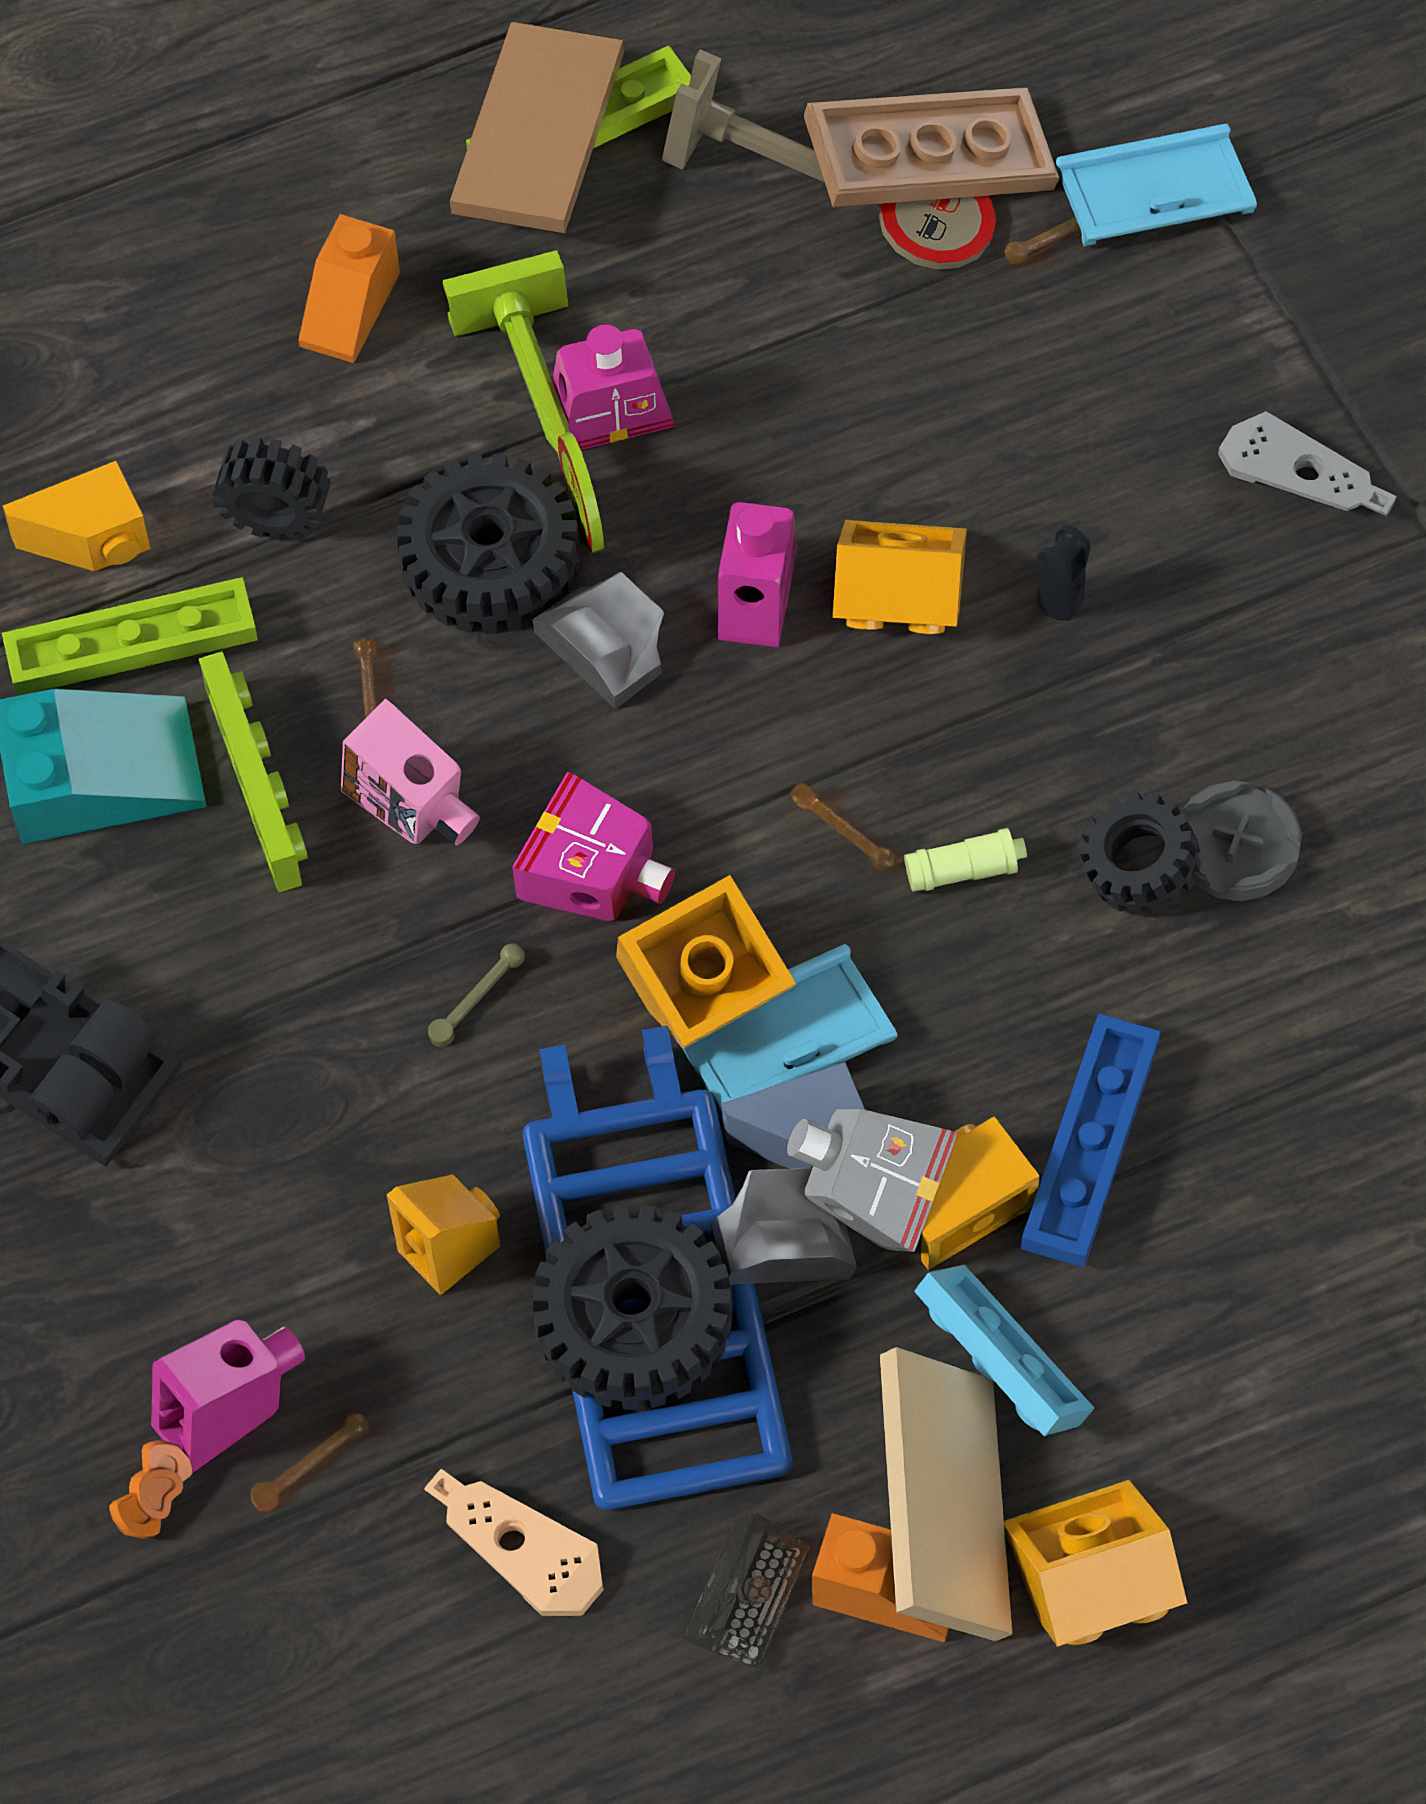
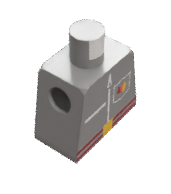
M837 1109L831 1117L828 1128L807 1119L799 1121L789 1138L787 1153L789 1156L813 1166L805 1187V1196L810 1201L881 1248L915 1252L957 1133L872 1111Z

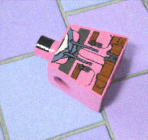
M387 699L343 741L341 792L409 842L414 844L420 843L435 828L457 846L477 826L480 816L458 799L461 769L458 764Z

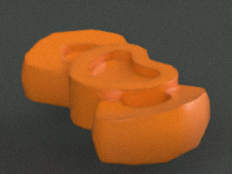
M156 1440L143 1445L141 1450L143 1470L131 1478L129 1494L114 1500L109 1505L112 1520L124 1535L145 1539L154 1537L160 1532L161 1519L168 1516L172 1500L183 1489V1481L192 1475L190 1459L179 1444Z

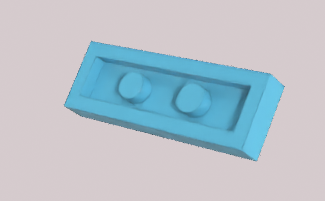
M965 1265L929 1272L914 1292L929 1307V1313L933 1321L940 1328L955 1336L973 1356L972 1361L976 1369L983 1376L999 1385L1016 1404V1411L1020 1418L1030 1427L1039 1430L1043 1436L1079 1427L1092 1412L1094 1407Z

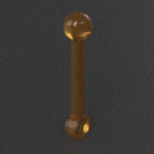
M1076 217L1024 243L1020 241L1010 242L1005 249L1006 259L1013 264L1024 262L1028 253L1080 228Z
M361 638L354 643L353 653L360 660L364 719H366L376 709L372 659L376 656L377 646L370 638Z
M799 783L791 790L790 795L799 807L805 810H812L870 856L872 865L876 870L887 872L893 868L896 863V857L891 849L877 847L820 802L810 787L804 783Z
M360 1413L347 1415L343 1420L340 1430L272 1483L265 1481L256 1484L250 1493L255 1508L263 1512L274 1509L279 1501L278 1494L350 1438L359 1439L363 1437L368 1430L367 1419Z

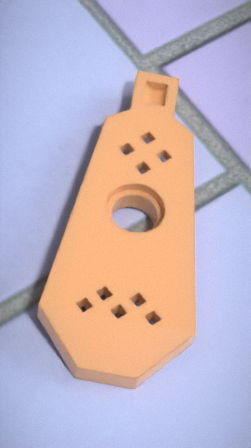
M440 1469L424 1488L425 1491L448 1506L447 1525L521 1593L523 1598L542 1616H582L603 1591L598 1546L596 1543L482 1481L464 1486ZM484 1504H490V1507L484 1508ZM468 1506H474L475 1509L468 1510ZM492 1518V1522L486 1523L485 1519ZM476 1520V1524L470 1525L469 1521ZM508 1531H518L525 1536V1541L517 1550H505L499 1544L502 1535ZM550 1577L556 1578L554 1580H549Z

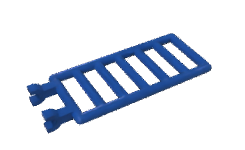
M668 1026L642 1030L645 1046L643 1047L644 1057L654 1098L578 1112L565 1045L539 1049L542 1073L552 1117L527 1123L523 1129V1141L545 1254L554 1239L560 1243L564 1240V1229L567 1228L563 1208L564 1202L705 1176L712 1209L681 1215L685 1227L688 1228L694 1223L704 1232V1237L714 1236L712 1224L715 1219L734 1203L736 1195L715 1099L707 1090L681 1093ZM692 1118L698 1151L557 1177L551 1148L553 1143ZM755 1284L730 1285L737 1330L730 1331L729 1339H726L725 1352L720 1359L743 1356L750 1391L611 1418H605L603 1405L596 1404L593 1394L588 1392L585 1398L572 1391L593 1499L599 1508L613 1510L783 1477L792 1470L793 1458ZM631 1298L621 1302L616 1309L628 1315L645 1311L649 1304L641 1299ZM754 1417L757 1419L764 1453L617 1481L611 1445Z

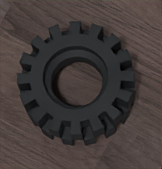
M261 437L251 438L250 444L243 439L236 441L234 447L229 446L226 449L212 493L214 496L212 500L214 507H220L219 514L224 519L234 517L232 525L240 530L245 526L251 527V535L261 537L262 532L270 533L272 540L282 541L283 534H286L291 541L299 540L301 533L306 537L313 534L314 528L317 529L330 487V478L327 477L328 470L326 467L317 466L318 459L312 454L302 457L300 455L302 448L292 444L289 450L282 448L281 440L271 438L270 445H265Z

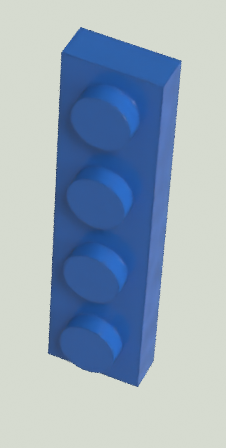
M1098 1013L1022 1236V1250L1085 1268L1153 1064L1161 1031Z

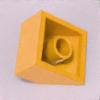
M845 520L837 544L833 618L847 619V626L868 630L882 628L884 621L908 623V630L922 634H939L945 631V626L957 627L967 529Z
M730 875L618 937L617 960L647 1010L662 1026H668L669 1034L683 1049L796 986V982Z
M1130 1480L1004 1521L1006 1539L1037 1618L1057 1647L1064 1644L1081 1645L1090 1643L1098 1639L1106 1630L1130 1622H1152L1162 1618L1169 1609L1187 1604L1170 1530Z

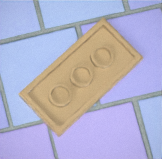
M895 1347L880 1354L896 1613L992 1641L1000 1640L1012 1635L993 1381L984 1376Z

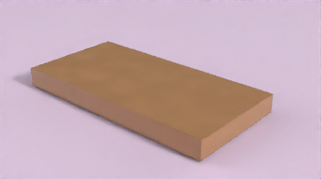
M516 22L510 23L450 199L451 214L566 233L624 55L623 40Z
M1028 88L807 103L804 113L806 126L833 207L1051 191L1055 189L1059 178Z

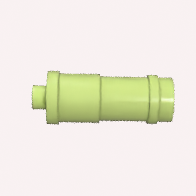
M1005 828L998 830L996 833L965 839L964 842L928 850H916L915 853L904 855L909 883L912 892L924 889L925 891L933 890L934 887L969 879L978 880L1005 873L1008 875L1017 873V860L1027 858V851L1024 839L1012 840L1009 829Z

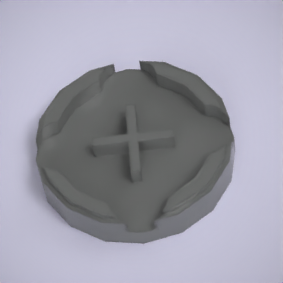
M1230 781L1210 785L1191 797L1183 808L1182 813L1185 814L1201 851L1198 853L1201 860L1200 872H1192L1195 879L1194 886L1216 898L1241 902L1262 898L1285 885L1296 869L1302 832L1296 813L1279 794L1267 788L1266 792L1250 788V783Z

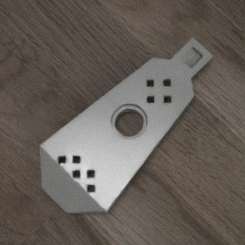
M1267 411L1233 425L1219 447L1218 455L1230 476L1251 483L1258 481L1345 511L1363 505L1387 516L1397 497L1371 485L1369 472ZM1309 467L1314 469L1319 477L1315 480H1305L1300 478L1296 472L1301 468Z

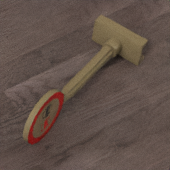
M700 49L695 57L689 86L681 83L677 90L662 161L683 170L704 134L720 142H723L724 139L825 182L814 149L735 115L736 110L712 100L721 58ZM988 195L875 204L880 209L878 216L882 233L895 252L916 265L936 270L960 268L977 260L990 245L996 223L992 200Z

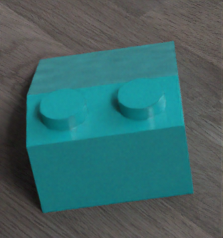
M50 689L0 699V753L9 805L21 845L207 807L185 696Z

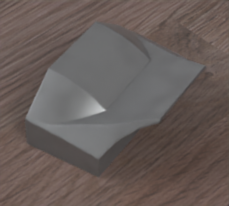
M622 572L592 587H579L533 619L534 633L615 710L662 674L657 642L664 612Z
M813 1168L751 1170L748 1172L743 1187L732 1206L718 1215L712 1224L716 1248L720 1252L722 1264L726 1266L730 1285L850 1279L857 1266L846 1224L805 1196V1187Z

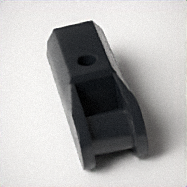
M1062 525L1056 532L1055 544L1052 547L1046 546L1042 548L1037 555L1040 569L1037 602L1047 616L1056 620H1070L1084 603L1085 568L1087 567L1091 547L1087 537L1071 525Z

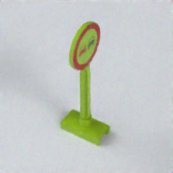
M558 251L443 280V287L450 308L448 319L455 337L498 325L501 332L508 335L546 439L558 454L569 500L571 499L578 530L584 545L590 554L602 551L604 549L603 531L590 476L576 438L569 432V424L532 329L534 323L533 316L568 307L564 267Z

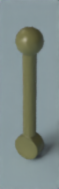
M516 943L505 945L500 952V960L450 1015L446 1019L434 1020L429 1025L428 1035L433 1045L437 1047L450 1045L455 1036L453 1029L509 968H517L522 965L525 959V952L520 945Z

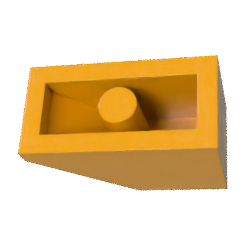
M116 461L3 505L12 541L16 549L95 572L110 565L127 563L138 554L151 549L143 514Z
M995 1117L990 1118L977 1127L973 1124H968L955 1131L957 1137L922 1230L921 1261L928 1271L1033 1206L1039 1189V1174Z
M453 1174L397 1186L387 1194L398 1252L440 1295L501 1247L497 1227V1219L500 1218V1214L496 1206L481 1189L474 1187L469 1191Z

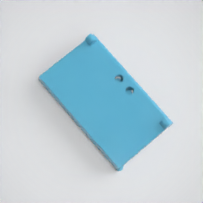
M1226 123L1058 157L1056 160L1057 172L1081 229L1083 246L1094 245L1096 240L1239 211L1242 215L1253 213L1254 208H1257V202L1229 139L1230 126Z
M843 944L788 969L796 982L794 988L683 1049L705 1088L713 1095L717 1112L721 1119L722 1103L838 1065L877 1046L894 1041L898 1037L892 1023L851 960V949L848 945ZM788 1065H793L792 1069H786Z

